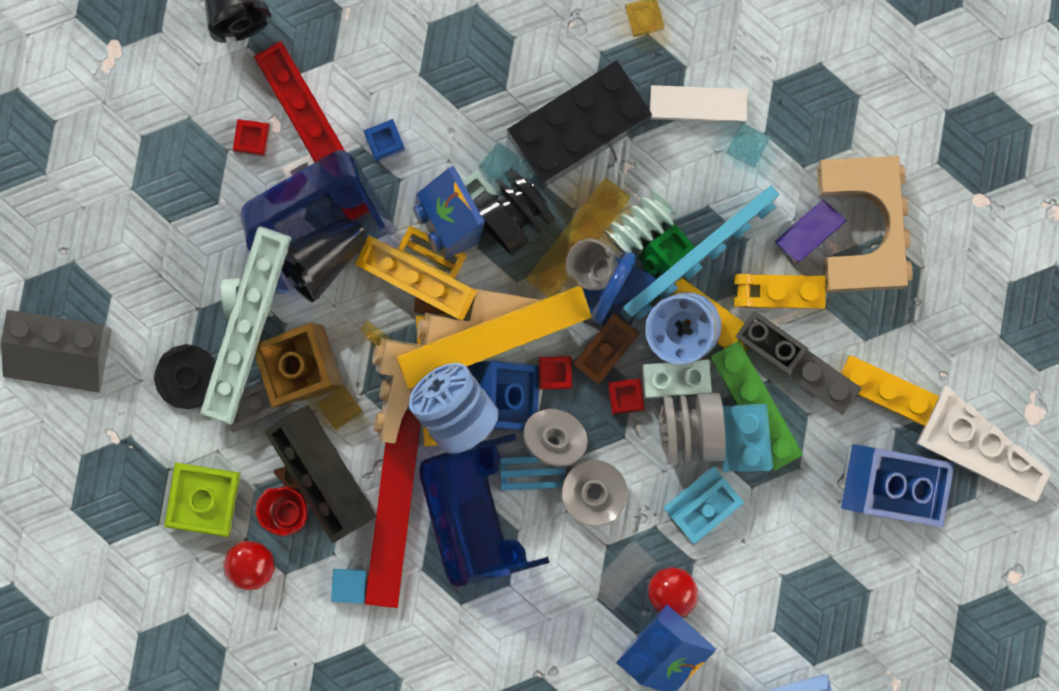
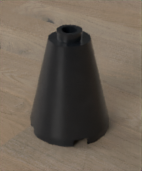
M204 0L208 32L214 41L220 43H227V37L235 36L237 41H241L254 36L268 25L266 18H271V12L264 0Z
M345 217L292 240L281 270L286 278L291 277L297 284L294 288L309 302H314L321 297L365 244L363 236L366 235L363 226L356 219L351 221Z

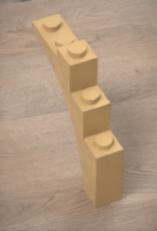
M471 287L477 290V293L464 320L426 312L424 320L420 319L417 328V339H421L420 344L381 338L380 346L376 345L374 348L372 364L377 365V372L388 375L387 380H382L379 398L383 400L381 413L377 412L374 420V432H378L377 437L382 442H396L401 420L409 406L410 395L415 388L408 389L406 387L396 356L543 299Z

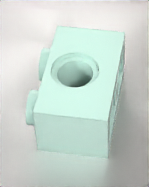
M699 360L688 364H645L641 367L644 400L662 399L663 396L676 398L679 395L689 397L696 396L697 394L712 393L709 360Z

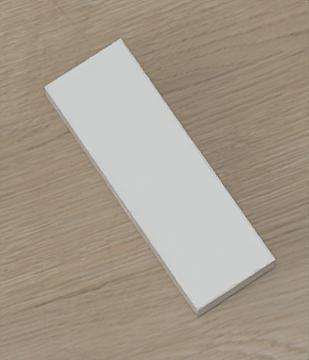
M651 85V119L746 123L748 89Z

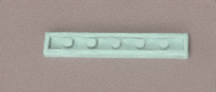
M261 226L258 227L200 411L201 415L229 425L234 423L292 237Z

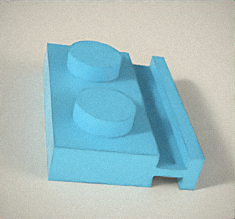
M767 404L722 405L726 444L725 460L723 461L724 472L770 471L773 468Z
M712 466L666 504L663 509L694 545L740 507L744 501L724 477L721 476L715 466Z

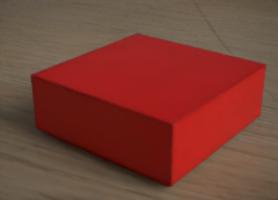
M237 119L232 151L234 153L266 157L271 125L269 123Z
M572 356L539 357L540 390L572 389Z
M641 378L608 382L612 415L645 411Z

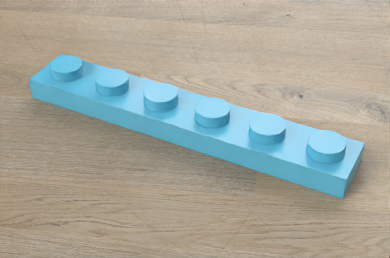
M770 185L627 303L620 311L621 316L627 322L631 321L634 317L638 321L643 319L653 308L650 305L658 297H661L662 300L668 298L678 289L675 285L676 282L684 276L687 280H690L703 268L700 263L705 258L710 256L714 260L728 248L724 244L734 235L738 240L752 228L749 222L757 215L762 220L776 208L773 202L780 194Z

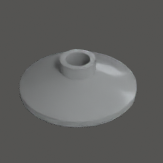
M544 409L534 413L526 422L523 430L524 442L529 452L536 459L550 466L565 467L572 465L582 458L587 449L588 439L584 427L574 416L562 410Z
M600 460L585 461L575 466L567 474L562 486L563 504L567 512L578 522L589 526L604 525L613 521L623 511L627 501V485L622 474L613 465ZM591 487H597L600 490V497L596 500L588 496V490Z

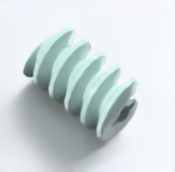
M652 189L650 191L652 200L646 197L640 199L642 209L636 205L631 206L632 217L623 213L620 216L622 225L612 222L610 227L613 234L603 230L608 239L623 255L627 252H632V247L643 251L644 247L641 242L643 238L649 242L654 241L651 231L654 230L662 235L664 233L661 225L662 222L667 223L671 227L674 225L671 215L675 214V212L657 190Z

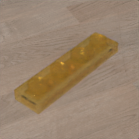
M605 177L529 274L526 281L546 297L556 295L569 278L566 273V258L570 248L579 240L589 238L599 240L604 233L603 230H607L631 199V196Z

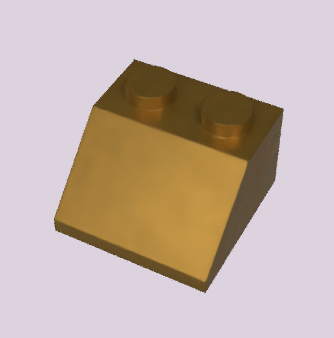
M308 323L258 343L255 358L272 408L315 398L344 386L324 325Z

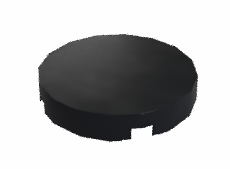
M188 344L175 346L165 352L158 361L159 363L154 373L156 390L165 402L175 408L190 410L202 407L216 361L210 353L201 347Z

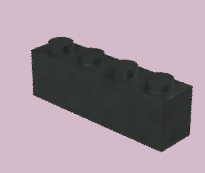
M309 405L282 417L264 431L332 543L360 529L377 517Z

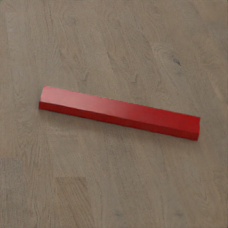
M282 41L253 56L346 217L351 221L353 219L357 220L377 209V204Z
M406 410L401 420L396 442H385L376 512L377 517L375 520L365 599L366 605L398 608L421 429V423L412 411Z

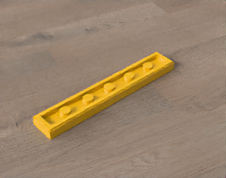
M577 286L396 356L406 387L410 389L415 387L427 374L438 367L450 363H460L469 366L590 319L592 316L581 286Z

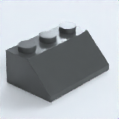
M7 310L1 338L3 377L100 393L112 329L100 324Z

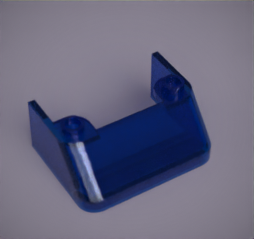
M341 150L332 152L249 200L243 205L240 213L249 252L251 251L258 227L261 226L276 231L275 225L329 194L338 206L346 209L355 208L365 202L381 231L390 234L395 229L356 158L352 154ZM280 275L274 293L285 294L289 290Z
M515 434L481 441L473 448L460 453L446 452L423 460L420 464L419 476L444 571L448 581L455 587L513 574L550 563L548 556L527 562L526 551L521 543L513 538L504 540L488 477L495 475L500 467V455L497 446L517 440Z

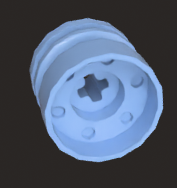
M681 292L661 300L651 309L646 321V338L651 350L660 359L671 364H688L699 360L716 346L721 335V318L717 308L708 298L695 292ZM689 319L691 321L690 328L693 332L689 331L683 334L681 332L683 326L679 322Z
M450 363L434 369L415 386L410 395L409 407L412 413L419 419L423 427L427 428L430 436L438 446L448 453H460L473 448L485 439L493 430L498 420L497 407L484 389L480 388L479 383L472 376L468 368L460 363Z

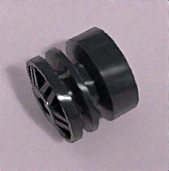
M510 168L504 173L511 185L510 188L500 179L495 181V186L501 195L499 198L496 199L492 194L484 190L473 201L485 221L484 227L510 255L514 256L529 243L528 237L523 231L526 225L539 234L543 229L535 217L538 216L547 225H550L555 218L538 189L528 179L523 178L514 169Z

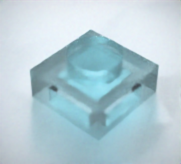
M741 123L726 153L755 168L770 137Z

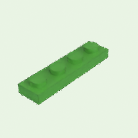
M737 341L710 356L736 405L767 404L773 462L772 470L776 471L802 456L803 453L741 342Z

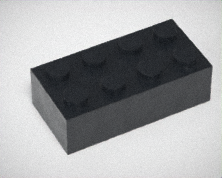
M618 60L507 128V137L542 190L649 123L652 113Z

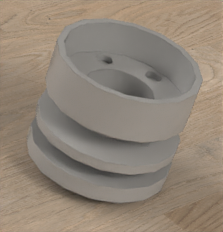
M719 392L697 394L695 409H689L685 395H679L678 410H674L672 396L662 397L659 433L667 465L677 464V449L682 451L684 464L690 463L692 448H698L702 462L725 460V426Z

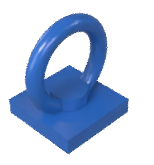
M627 252L622 259L617 257L618 266L605 289L590 291L582 288L592 320L595 323L605 325L614 312L623 318L620 314L621 309L657 279L634 266L636 262V255L634 253ZM635 317L628 322L630 325H632Z

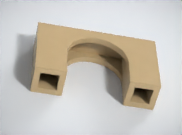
M899 156L820 160L816 165L819 197H864L878 207L885 222L884 238L874 252L857 256L827 257L823 261L824 276H826L825 293L903 289L908 286V281L912 280L911 261H906L905 248L910 247L909 229H904L903 216L908 214V202L906 197H902L901 184H905L906 173L904 164L900 165Z

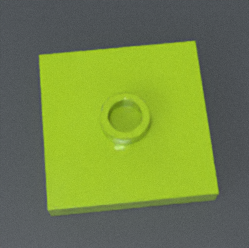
M175 462L164 527L230 537L241 472Z

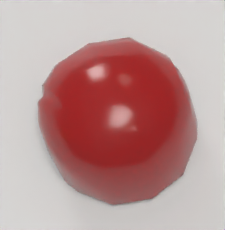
M288 486L274 489L269 488L257 500L255 514L259 524L266 531L276 536H288L299 532L305 526L308 520L309 507L304 496Z
M241 541L235 544L226 552L222 563L224 576L234 587L245 591L262 588L270 582L275 570L274 557L265 545L253 541Z
M668 567L659 570L650 580L648 598L657 613L668 605L683 618L688 616L697 606L698 587L693 577L686 570Z

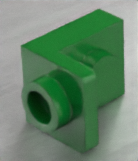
M674 224L651 242L638 258L645 270L658 279L692 251L695 246Z

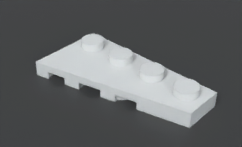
M947 385L943 387L927 425L924 426L916 445L1032 502H1037L1051 472L1020 446L1015 445L1001 430L995 425L990 424L978 414L976 409L970 404L965 403Z

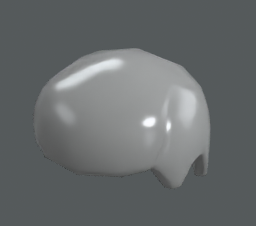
M593 238L579 240L570 248L566 258V273L568 277L582 288L590 291L605 289L618 266L615 251L607 244Z

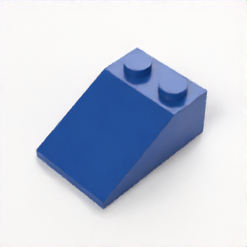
M852 444L841 509L943 527L955 463Z

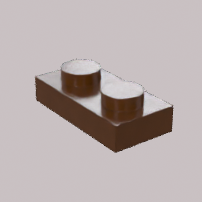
M614 312L573 365L597 384H600L639 336L640 332Z

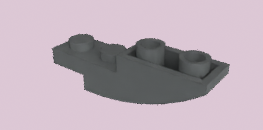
M755 310L735 336V338L772 368L841 416H843L862 389L810 352L808 347Z

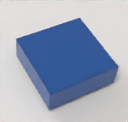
M393 119L363 131L375 162L405 151Z

